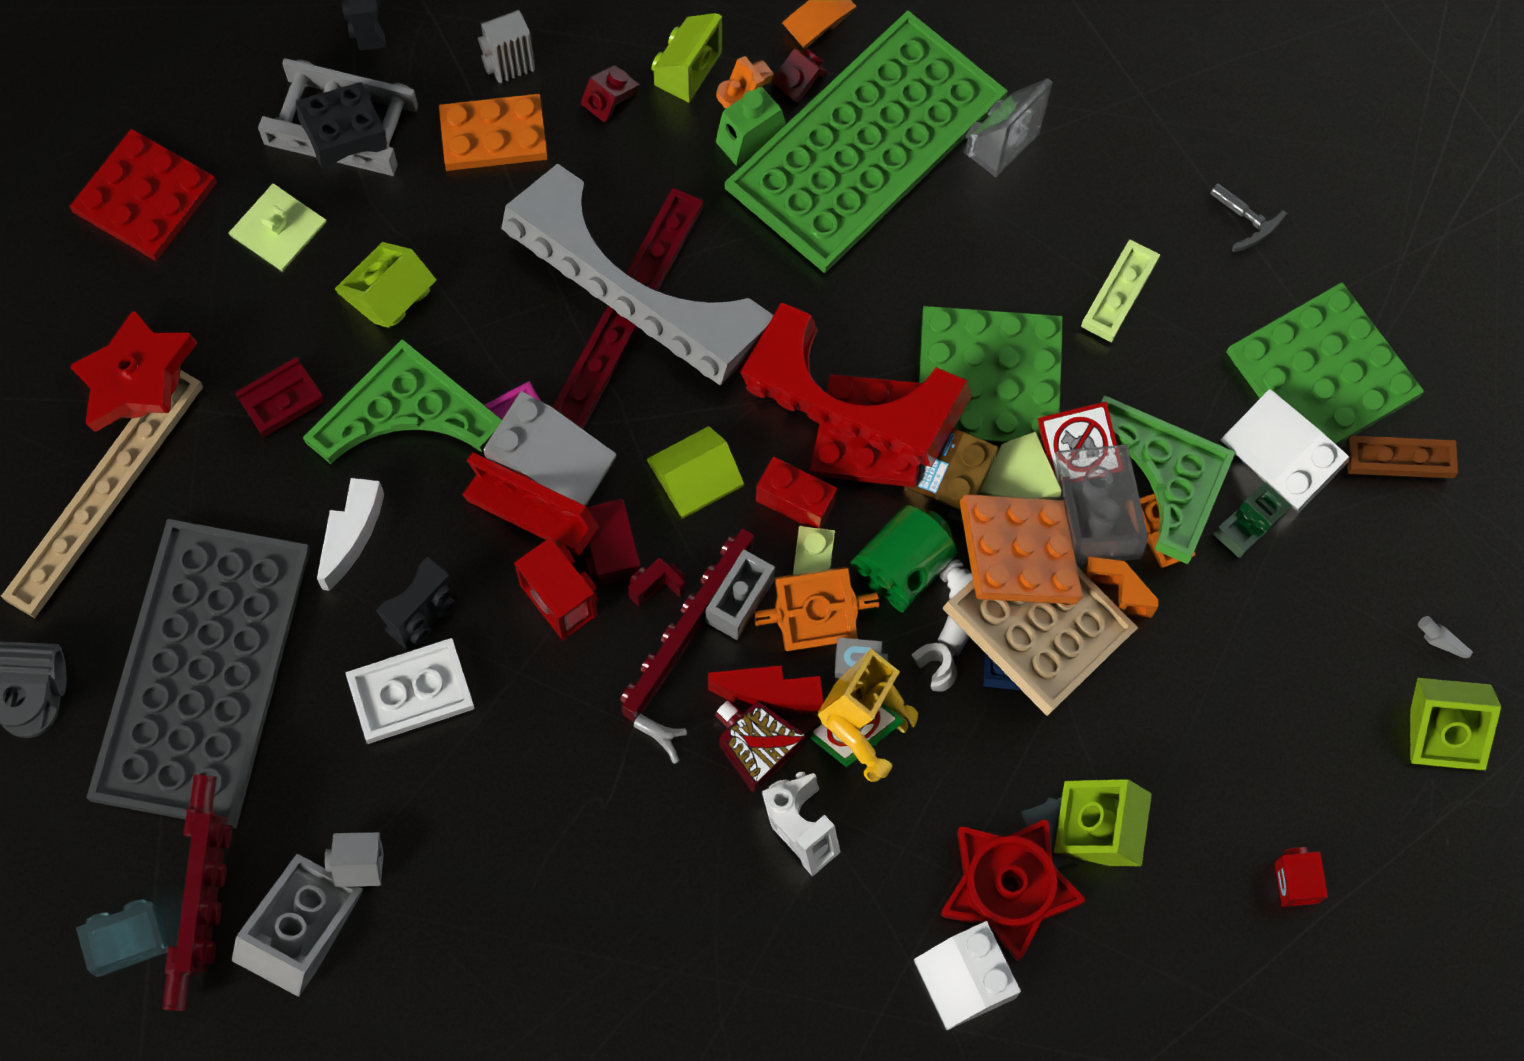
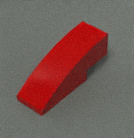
M782 665L708 673L709 691L749 708L754 703L759 702L774 713L817 715L823 705L820 676L783 680Z

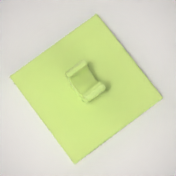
M272 184L232 228L229 235L283 272L327 221L281 188Z

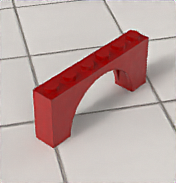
M781 302L740 371L747 385V390L760 398L769 396L776 399L780 406L789 411L801 410L807 413L810 419L819 424L825 425L826 422L833 424L848 437L856 438L858 435L865 438L873 447L880 451L887 452L890 449L897 452L902 459L912 465L918 466L922 463L932 467L972 397L968 381L935 367L930 376L917 389L893 402L863 406L840 401L824 392L815 383L810 374V351L818 332L812 315Z

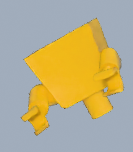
M869 649L837 680L818 712L822 724L853 751L861 764L867 765L864 770V776L871 782L878 781L880 778H886L893 766L889 761L878 759L875 756L876 751L859 729L873 720L882 703L903 718L904 722L897 727L903 733H906L908 729L906 719L909 720L913 728L918 720L917 710L912 706L903 705L904 700L893 684L900 671L873 649Z

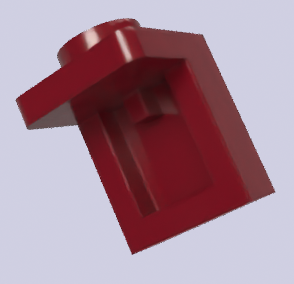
M794 48L771 82L791 99L799 103L819 76L825 78L829 72L821 66L824 60L810 49L803 52Z
M614 65L590 77L581 104L603 122H606L611 118L615 105L634 96L639 84L630 78L625 71Z
M659 557L649 568H640L630 578V585L628 586L629 598L640 608L664 584L681 597L686 592L685 582L683 581L685 575L675 564L670 563L667 565Z

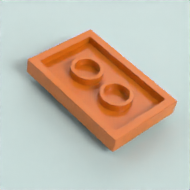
M540 94L439 105L446 171L548 160Z

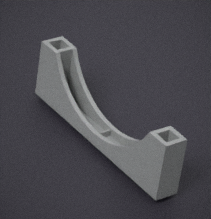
M556 164L506 205L501 229L511 238L522 243L539 258L550 263L561 271L564 276L571 278L589 291L592 296L599 298L620 316L631 321L648 336L659 341L676 356L687 361L704 376L709 377L720 386L747 361L774 316L750 298L719 303L684 300L655 291L626 275L601 252L589 234L581 205L584 181L559 164Z

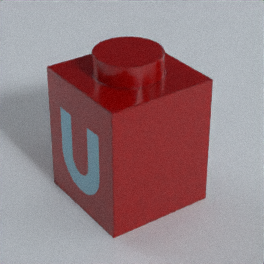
M1306 847L1285 850V855H1282L1274 862L1281 906L1290 907L1321 903L1328 897L1321 853H1308Z

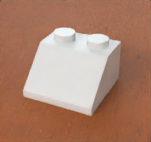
M987 921L952 936L914 959L946 1030L1010 1002L1021 993Z

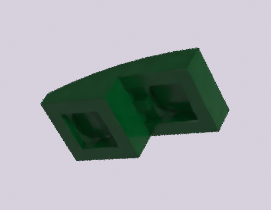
M1265 482L1243 502L1237 511L1216 529L1213 535L1237 557L1241 558L1290 510L1292 505Z

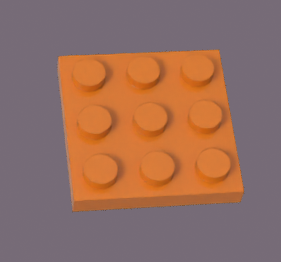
M967 494L963 496L959 502L976 599L1077 604L1083 598L1064 501Z

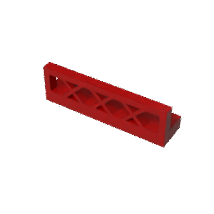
M474 452L467 459V462L476 473V476L462 494L468 502L545 540L551 537L557 546L563 544L570 552L578 556L581 555L599 528L585 505Z

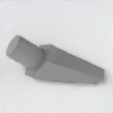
M1425 616L1419 621L1418 627L1425 633L1424 638L1429 644L1462 658L1471 657L1473 651L1447 628L1439 623L1436 624L1429 616Z

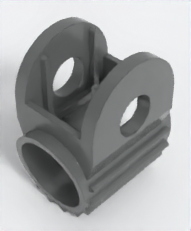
M0 641V724L17 737L31 738L41 735L54 724L58 716L61 696L66 691L67 673L62 647H59V644Z

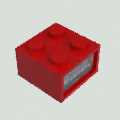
M550 537L514 562L521 588L563 641L598 616L596 602L599 600L594 593L597 588L586 572L579 574L572 565L575 560L569 550L563 544L557 546Z

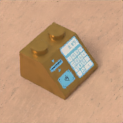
M953 428L933 466L929 467L921 463L917 486L904 487L961 511L959 501L965 494L979 495L997 455L998 447Z

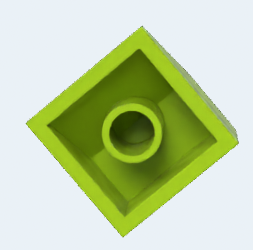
M717 13L689 16L681 27L676 26L673 29L664 53L659 52L652 63L651 69L654 71L655 86L688 103L691 101L722 53V16Z
M382 242L335 290L374 324L389 328L398 324L405 317V311L414 302H418L427 296L430 291L429 287L437 279L412 249Z
M1417 678L1410 709L1411 763L1486 771L1501 710V704L1492 685Z
M1128 779L1064 781L1054 853L1064 857L1107 866H1142L1152 793Z

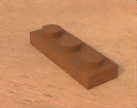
M1349 436L1346 441L1347 455L1349 456V462L1347 463L1348 474L1455 478L1458 474L1456 440Z

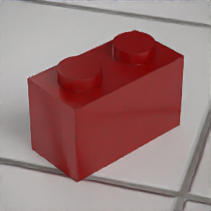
M774 456L756 486V502L807 527L822 529L836 503V487Z

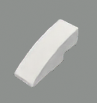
M351 478L345 512L330 510L317 580L323 590L330 591L345 576L368 542L379 517L384 498V491L380 481Z

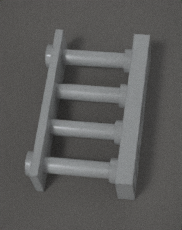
M284 58L282 65L288 82L292 83L279 117L272 119L262 116L258 129L264 145L316 157L305 130L301 125L292 123L297 109L296 101L300 100L305 86L324 90V93L362 82L371 102L388 106L382 123L386 132L387 149L379 152L356 153L341 159L338 163L394 176L398 163L394 149L389 144L402 109L417 112L418 104L415 91L401 83L389 84L314 66L306 60L294 61Z

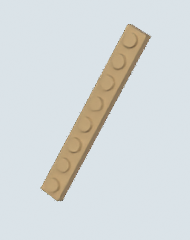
M180 370L179 382L171 395L170 412H151L145 416L130 420L1 595L6 602L36 618L202 390L203 385L201 381Z

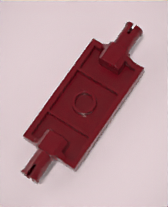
M193 775L190 806L186 812L184 836L191 837L177 946H169L165 967L167 976L162 1005L164 1010L186 1011L190 976H194L195 972H208V965H213L216 956V942L212 941L213 927L218 926L221 918V903H217L219 887H223L226 880V864H222L224 849L229 848L232 830L231 826L227 825L228 818L217 816L216 812L212 811L217 777Z

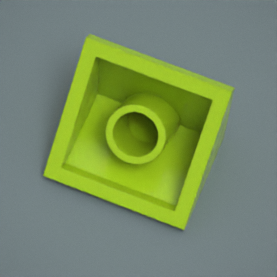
M709 426L647 459V462L682 519L744 486L727 441Z

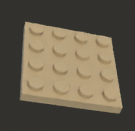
M1078 566L1077 571L1083 598L1077 604L976 599L973 580L970 581L942 609L1046 716L1138 629Z

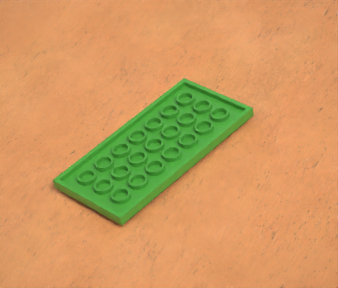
M907 10L726 180L725 189L821 271L826 273L1004 101L1008 91Z

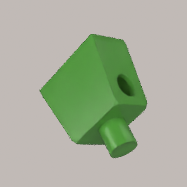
M763 87L748 91L740 100L723 111L716 143L731 161L738 166L753 156L786 125L783 112Z

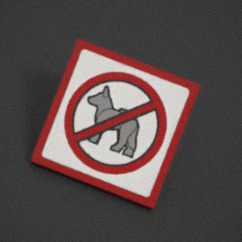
M1107 402L1037 418L1045 454L1059 486L1123 471Z

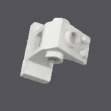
M799 772L796 774L797 779L777 781L770 785L769 789L762 791L772 829L801 859L803 867L814 876L840 854L841 851L835 825L825 815L815 823L806 821L799 815L800 808L805 801L820 790L814 773L806 775L805 772Z

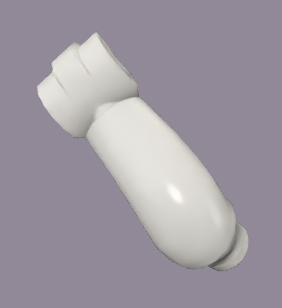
M960 560L952 561L940 573V578L944 582H948V587L951 589L949 593L950 599L973 580L972 572L967 568L963 569L964 564ZM949 615L938 638L939 643L926 644L912 654L916 665L920 669L931 661L943 662L936 673L932 675L931 688L932 691L937 692L945 691L954 684L957 677V667L953 656L960 655L970 638Z

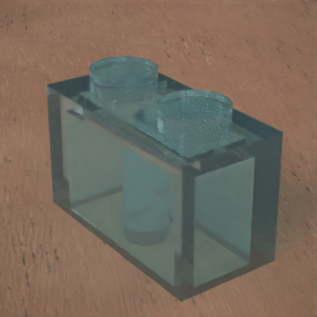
M145 899L130 902L123 907L124 911L109 915V913H99L87 918V924L76 927L88 972L96 977H100L168 952L170 942L160 908L152 901L147 902Z

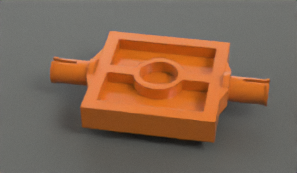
M847 567L774 577L777 593L775 608L754 611L756 626L778 623L782 630L785 651L836 644L838 638L858 639L856 628L858 610L878 608L879 602L877 600L879 599L877 592L856 596L851 588Z

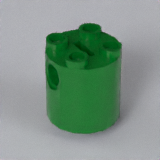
M906 505L855 556L850 564L867 580L864 587L869 593L877 592L879 600L884 596L895 609L904 612L953 561L958 551L948 523L934 511H929L926 514L916 507Z

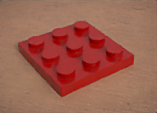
M130 129L69 207L74 214L157 262L215 187L217 181L215 176Z
M830 374L826 393L849 404L871 406L898 400L910 394L922 383ZM826 422L825 425L819 424L810 472L815 477L916 487L921 463L918 466L912 465L902 459L899 453L890 449L887 452L880 451L873 447L867 439L858 435L856 438L848 437L840 432L837 426Z

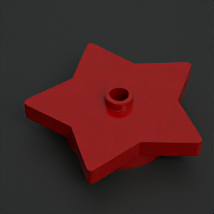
M135 311L131 312L108 346L78 360L70 366L90 388L86 424L96 432L121 417L138 418L151 412L169 413L171 410V395L175 391L180 378V365L196 346L197 341L190 333H154Z
M1041 820L1005 837L962 826L958 829L957 836L964 876L942 909L941 916L975 924L987 921L992 933L1016 961H1020L1024 956L1042 920L1076 908L1084 903V896L1055 868L1052 862L1048 820ZM1006 880L1014 882L1016 886L1015 892L1006 890L1002 883Z

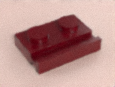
M297 357L235 392L263 438L325 402L322 394Z

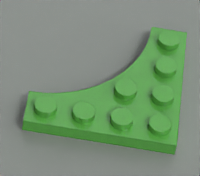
M401 340L303 439L308 446L330 464L346 451L365 440L402 430H427L447 434L483 452L484 447L502 420L404 340Z
M1104 395L1102 402H1107L1117 445L1142 469L1155 493L1160 515V528L1154 550L1189 564L1236 452Z

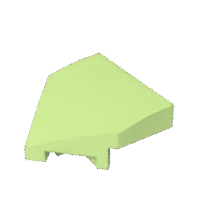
M1036 432L1001 445L980 490V495L1055 500L1061 497L1062 490Z

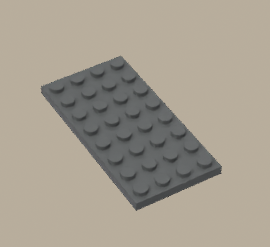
M167 519L86 797L90 802L186 819V812L190 806L193 775L217 777L212 811L216 812L217 816L228 818V826H231L233 829L237 828L311 551L309 545Z

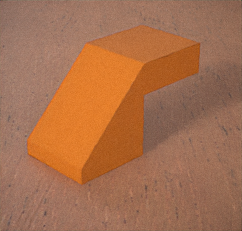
M1088 557L1083 572L1095 584L1118 586L1116 606L1125 615L1153 617L1158 608L1159 600L1125 561Z

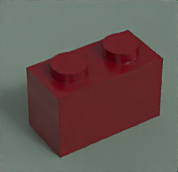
M620 499L587 507L599 526L588 543L591 554L585 555L589 577L596 575L599 587L630 580L634 573L640 569V563L624 500Z

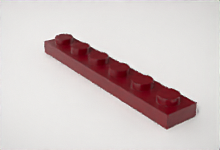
M742 528L736 537L731 535L726 540L720 552L723 557L717 566L711 564L707 568L701 579V583L704 585L698 594L691 593L682 606L681 612L684 614L677 625L671 623L667 627L661 638V642L664 644L658 653L652 652L649 654L641 667L643 675L637 684L631 682L622 694L620 701L623 702V716L635 722L636 718L643 713L705 621L706 608L743 549L750 553L754 548V535Z

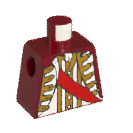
M728 700L715 713V717L727 728L719 737V745L753 793L764 785L805 744L806 736L801 731L759 702L754 703L743 713L731 700Z

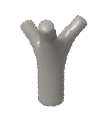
M640 714L633 726L658 741L668 752L672 763H678L679 758L671 740L674 737L686 735V728L665 727Z

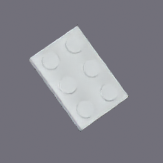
M452 638L345 672L368 744L475 709Z

